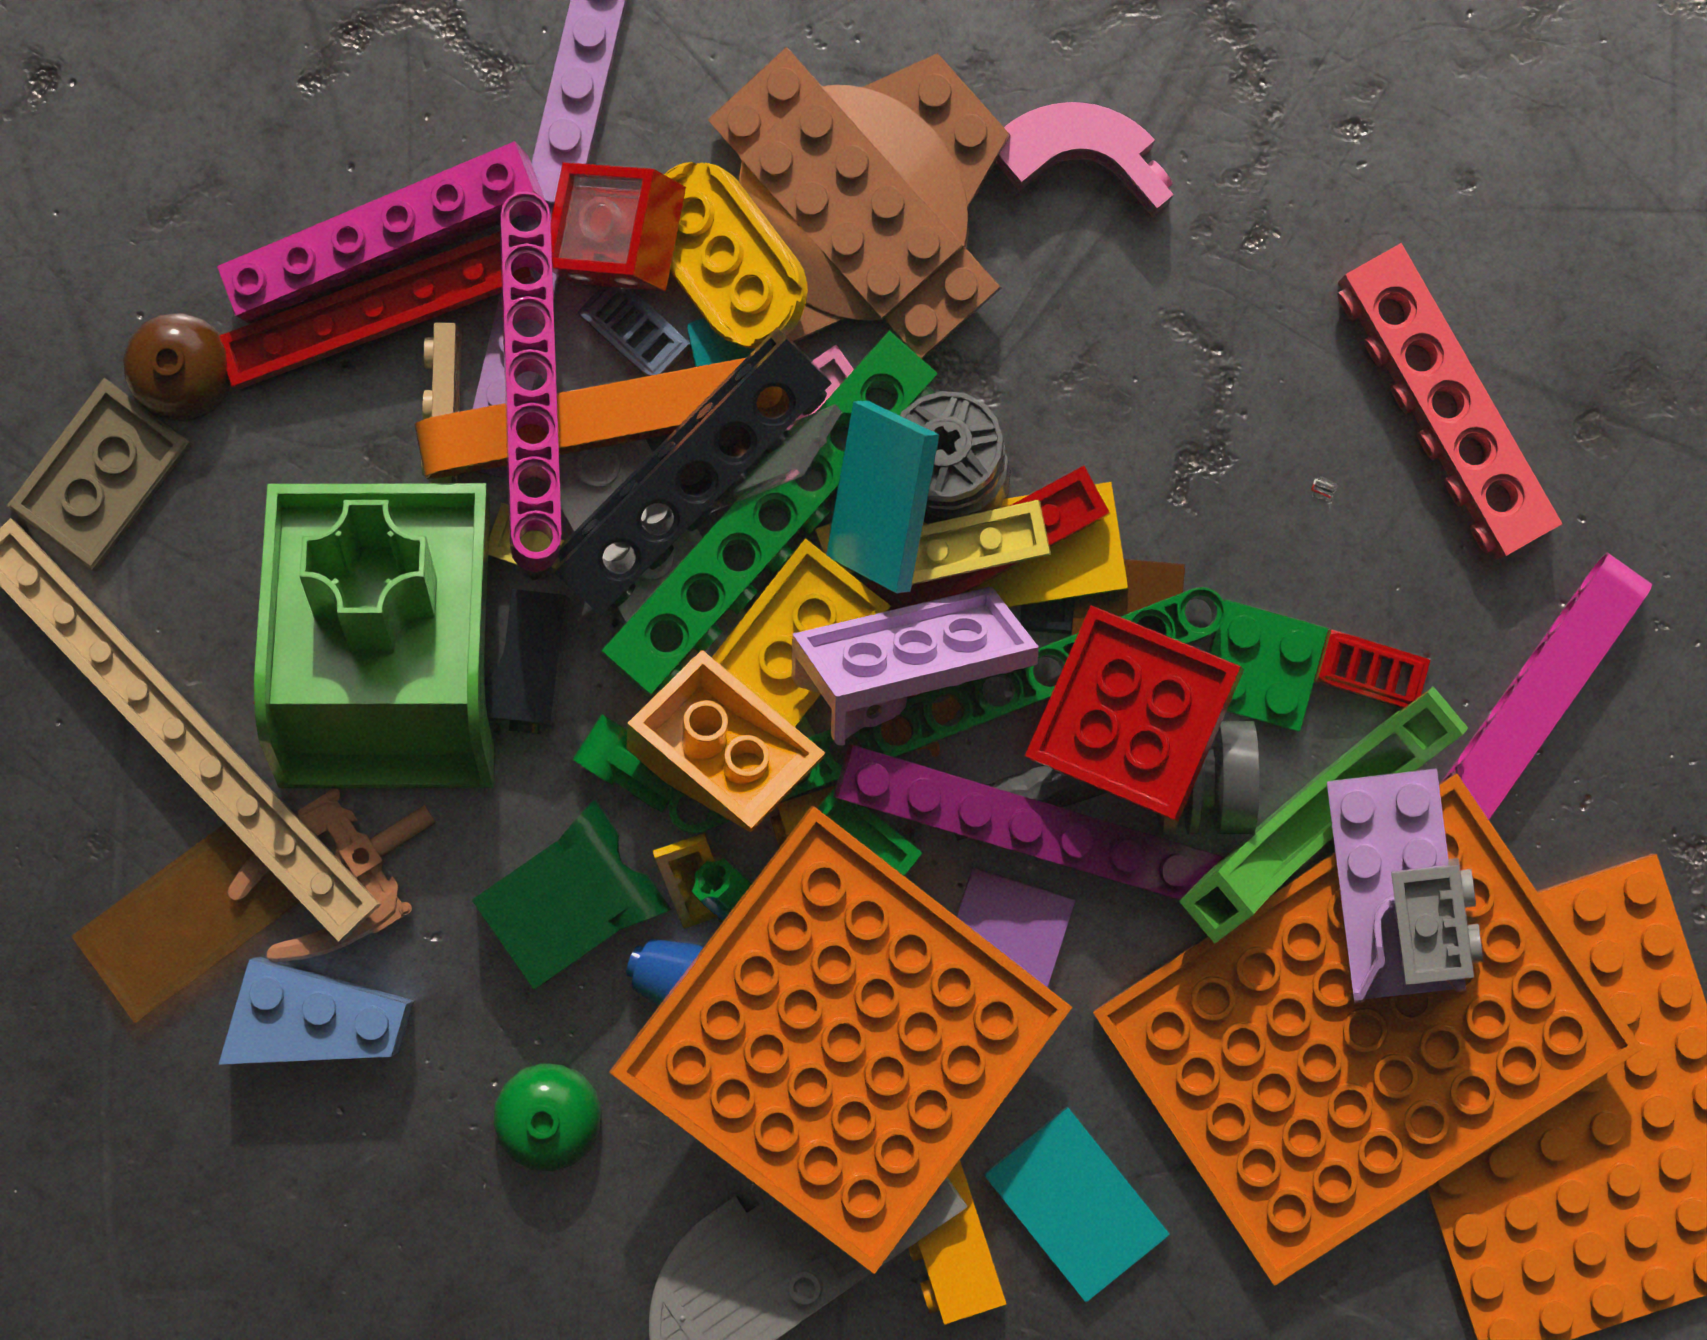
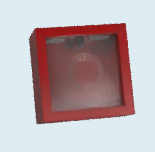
M562 162L551 218L552 272L576 284L666 292L686 187L655 169Z

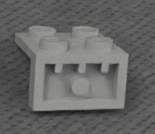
M1459 858L1448 859V865L1392 871L1391 876L1406 985L1474 977L1473 963L1484 961L1479 924L1468 925L1466 907L1476 906L1472 869L1460 870Z

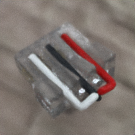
M1325 477L1315 479L1311 488L1314 492L1312 497L1332 502L1338 484L1329 481Z

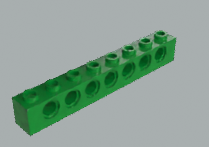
M889 330L603 648L600 657L648 699L657 690L661 691L683 669L680 664L693 650L698 653L701 650L706 652L723 631L716 624L730 609L736 615H739L759 591L752 584L766 569L774 575L790 558L794 550L787 544L802 529L809 536L829 514L830 511L823 504L838 490L845 452L837 449L832 444L830 432L837 427L849 428L853 401H866V392L868 390L882 388L889 392L893 399V408L889 411L900 416L901 412L917 399L935 393L929 386L938 373ZM803 466H811L817 469L822 475L823 486L816 491L803 490L795 481V471ZM766 506L781 508L787 515V527L780 531L767 530L760 523L759 511ZM732 545L745 547L752 556V566L745 571L731 570L724 563L723 551ZM696 585L708 586L716 595V606L706 612L694 610L687 601V591ZM660 625L672 626L680 634L681 645L672 652H661L651 642V631Z

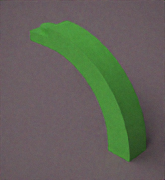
M1434 686L1403 710H1398L1293 795L1256 827L1255 834L1247 835L1225 855L1179 902L1215 944L1254 915L1263 903L1295 871L1333 838L1327 781L1416 771L1461 737L1468 727Z

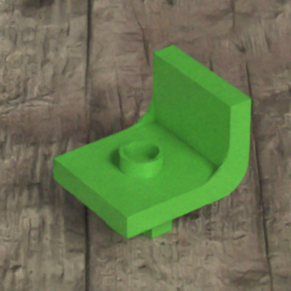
M486 483L267 484L254 671V707L259 743L278 788H494L495 745L487 718L484 683L490 498Z

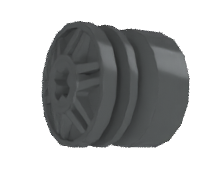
M939 391L917 399L901 412V417L939 434L923 522L931 524L1001 507L1009 492L1011 469L997 417L982 401L963 392ZM949 447L953 454L947 456L941 449Z
M1254 721L1221 722L1184 807L1187 834H1198L1203 810H1211L1217 834H1255L1259 811L1260 781L1258 739ZM1156 813L1160 835L1176 834L1178 822Z

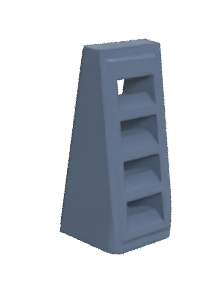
M602 286L578 311V314L645 377L669 372L691 349V343L631 288ZM618 292L625 300L603 321L596 314ZM634 307L640 314L618 335L612 328ZM647 322L652 324L655 328L633 349L628 344V341ZM664 336L670 342L649 363L643 358V355Z

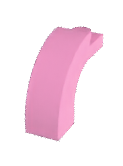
M1079 102L1057 103L1029 111L1004 127L1011 136L1000 152L995 164L1019 192L1054 164L1071 159H1085L1097 162L1110 169L1152 217H1155L1167 207L1174 195L1168 189L1173 183L1164 169L1154 160L1147 164L1143 159L1151 151L1155 139L1135 121L1112 109Z

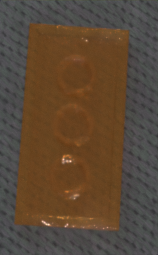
M226 823L72 935L74 941L134 1023L142 1020L301 903L271 870L259 880L245 898L233 900L228 896V889L254 852Z

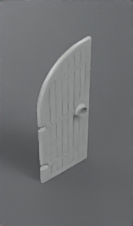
M946 1177L881 1266L967 1207L948 1177ZM753 1183L749 1186V1189L759 1202V1205L748 1211L742 1200L736 1195L693 1226L670 1253L659 1274L652 1296L649 1314V1340H776L872 1272Z

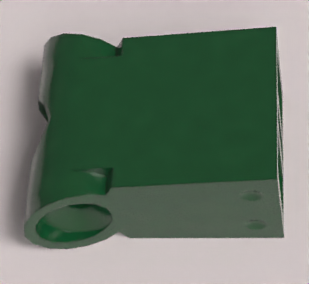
M596 800L587 806L558 841L472 899V902L534 990L620 930L672 910L648 874L645 875L633 871L622 863L619 853L620 834Z

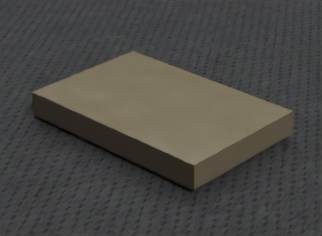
M104 378L14 495L7 507L89 569L96 571L182 459L192 443Z

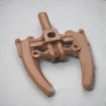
M336 788L330 789L321 797L298 810L299 815L297 817L316 837L329 831L337 844L335 857L374 896L381 906L342 943L338 942L326 928H323L300 938L272 945L267 951V958L272 962H284L327 954L345 947L371 932L376 934L403 916L410 914L412 905L408 902L402 903L400 901L397 881L393 876L388 881L382 872L384 863L382 856L436 823L425 805L372 838L356 831L351 822L358 820L353 811L341 807L338 802L341 793ZM255 853L244 863L228 889V896L233 900L245 898L259 880L270 870Z

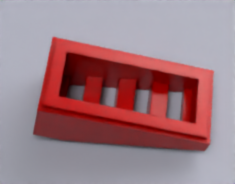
M1330 629L1327 632L1314 683L1405 708L1421 696L1431 659ZM1343 647L1352 650L1345 677L1335 675ZM1366 653L1372 655L1365 682L1360 683L1355 681L1362 654ZM1383 658L1392 661L1384 690L1375 687ZM1403 664L1412 666L1405 696L1395 693Z

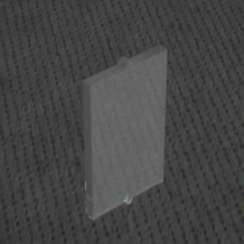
M834 404L794 421L787 428L788 436L784 442L769 454L763 452L748 467L749 473L745 480L730 492L724 491L710 505L712 508L711 512L802 477L819 449L827 442L826 438L842 411Z

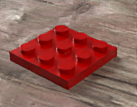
M1090 605L1025 757L1178 822L1244 669L1225 659Z

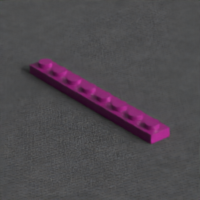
M850 744L847 748L833 796L1181 900L1224 857Z

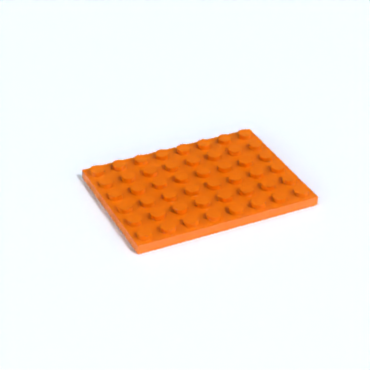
M1457 773L1439 784L1448 859L1459 858L1460 870L1472 869L1476 906L1466 907L1468 925L1479 924L1484 961L1473 963L1474 977L1464 978L1466 991L1456 992L1452 989L1365 999L1363 1003H1354L1335 852L1275 891L1254 915L1215 944L1208 936L1093 1011V1014L1274 1286L1643 1050L1622 1016Z
M1650 854L1537 891L1643 1050L1425 1189L1475 1340H1572L1707 1295V1003L1657 854Z

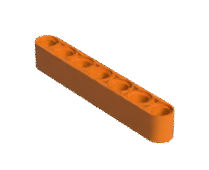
M746 358L557 393L559 456L670 435ZM773 386L764 389L758 396L757 406L760 408L775 406L781 399L782 388ZM505 403L430 417L414 424L423 470L427 479L444 478L507 466ZM534 424L524 425L517 432L520 439L529 444L540 443L547 437L544 429Z

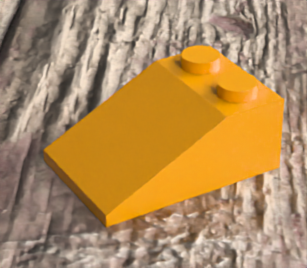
M703 650L627 723V750L668 785L749 832H752L825 757L824 751Z

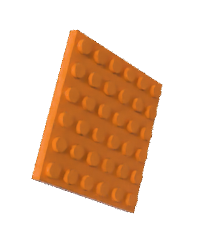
M811 806L609 1073L875 1274L1067 1016L1072 1006L815 806Z

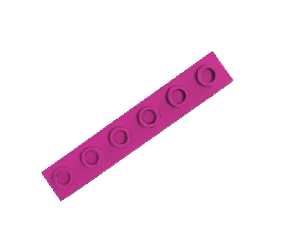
M514 141L218 265L217 268L235 315L251 324L340 291L500 224L502 205L514 193L528 191L536 193L544 200L545 198L528 155Z

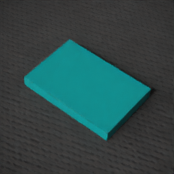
M853 401L827 556L895 593L910 592L939 434L870 401Z
M1068 1106L983 1173L1085 1302H1088L1170 1235Z

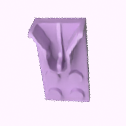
M991 586L792 634V679L798 687L822 694L832 709L831 736L837 745H845V739L863 727H874L899 715L906 707L908 696L948 686H957L965 682L997 674H1006L1013 670L1037 665L1039 647ZM879 705L876 713L872 715L866 714L869 707Z
M1437 769L1327 781L1354 1003H1363L1365 999L1452 989L1456 992L1466 991L1464 978L1406 985L1395 907L1392 871L1448 865Z

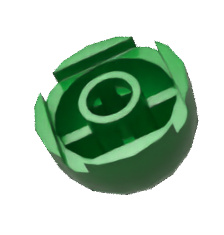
M540 1063L522 1069L504 1084L495 1102L493 1126L500 1146L513 1161L531 1170L554 1172L574 1165L591 1150L600 1132L602 1108L595 1088L582 1073L572 1068L569 1069L564 1065Z

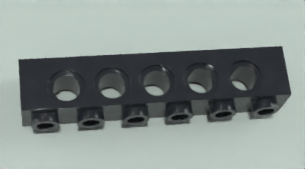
M776 327L562 543L558 558L552 565L554 573L600 616L610 606L617 608L622 605L633 593L636 587L634 582L648 568L654 570L661 566L671 555L674 549L672 544L686 530L694 531L706 521L712 511L710 505L724 491L731 493L740 487L749 476L750 469L748 467L763 452L766 455L774 452L787 438L789 433L787 428L801 414L807 416L823 403L827 396L825 390L832 384L831 381L816 364ZM773 386L782 388L781 399L775 406L771 408H760L757 406L758 396L764 389ZM741 426L744 428L743 437L736 445L724 447L718 444L720 434L727 427ZM691 465L706 467L705 475L700 482L694 485L680 483V476L687 467ZM656 503L668 506L665 517L659 522L645 523L641 520L642 513L648 506ZM616 542L630 545L629 551L623 559L615 562L603 559L604 551L609 545Z

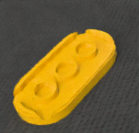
M694 162L683 163L668 170L664 175L686 187L670 267L671 274L711 328L725 340L741 347L757 348L776 327L787 336L799 322L807 301L806 275L798 259L731 173L717 165L706 162L697 164Z

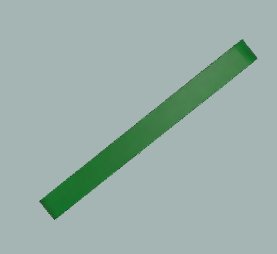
M1199 587L1121 616V618L1136 624L1140 619H1152L1158 623L1163 635L1185 644H1190L1217 631L1225 620L1226 608L1225 602L1217 592L1209 588ZM1199 599L1209 605L1212 618L1207 627H1194L1188 622L1185 608L1189 600ZM1078 633L1039 648L1038 659L1043 657L1053 658L1059 663L1062 670ZM1033 665L1013 670L1006 674H997L965 682L957 686H948L928 691L907 699L906 707L897 715L905 718L911 725V738L904 745L894 746L887 743L881 734L882 723L874 727H863L851 736L859 742L861 748L896 758L1051 697L1055 686L1047 687L1038 683L1034 677ZM990 677H1001L1010 684L1012 696L1005 706H993L984 698L983 685ZM949 696L958 701L962 714L957 724L944 726L936 722L932 715V705L937 698ZM831 729L808 738L825 752V757L811 770L808 780L801 785H797L781 802L839 779L842 765L835 762L830 753V746L833 742ZM677 790L670 799L668 807L670 819L683 832L691 834L703 833L731 822L709 808V814L705 821L698 825L686 824L679 817L678 806L680 801L687 795Z

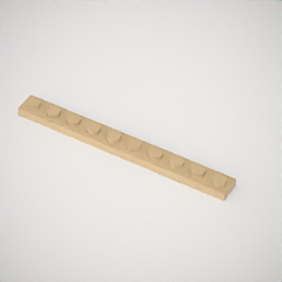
M10 518L0 528L1 588L333 937L342 943L381 904L19 524Z

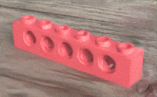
M1402 243L1345 274L1338 282L1342 291L1337 293L1339 302L1347 316L1352 321L1359 319L1369 336L1364 339V344L1370 357L1378 367L1385 365L1395 382V384L1390 386L1395 401L1405 414L1412 411L1422 429L1417 432L1419 442L1431 460L1439 458L1449 476L1444 479L1445 487L1458 507L1464 504L1475 521V524L1470 526L1471 532L1482 551L1486 554L1492 551L1497 560L1562 525L1563 523ZM1392 299L1402 306L1404 319L1401 324H1388L1381 318L1378 309L1381 300ZM1408 346H1421L1428 352L1430 367L1427 371H1416L1407 364L1405 353ZM1435 392H1447L1453 396L1457 404V411L1453 418H1443L1434 411L1432 398ZM1463 438H1472L1481 444L1484 454L1479 465L1468 464L1461 458L1459 445ZM1490 484L1501 485L1508 491L1510 504L1505 512L1495 511L1488 505L1486 491Z

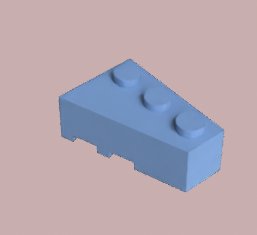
M263 957L249 959L218 1065L392 1057L400 1052L414 1000L284 963L272 962Z

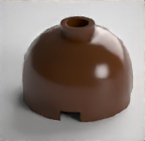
M185 313L159 315L143 323L129 339L123 357L124 377L135 400L152 414L171 421H186L185 419H194L214 411L228 395L231 386L227 374L226 350L219 337L221 334L205 320Z

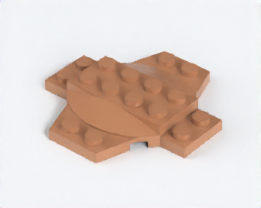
M786 47L708 119L742 160L739 183L798 259L805 272L808 289L806 306L799 322L787 335L793 343L831 327L834 323L846 318L865 321H886L909 348L923 360L1001 289L999 284L966 248L969 237L968 207L974 196L979 193L1011 135L938 53L863 87L849 85L822 86L790 49Z

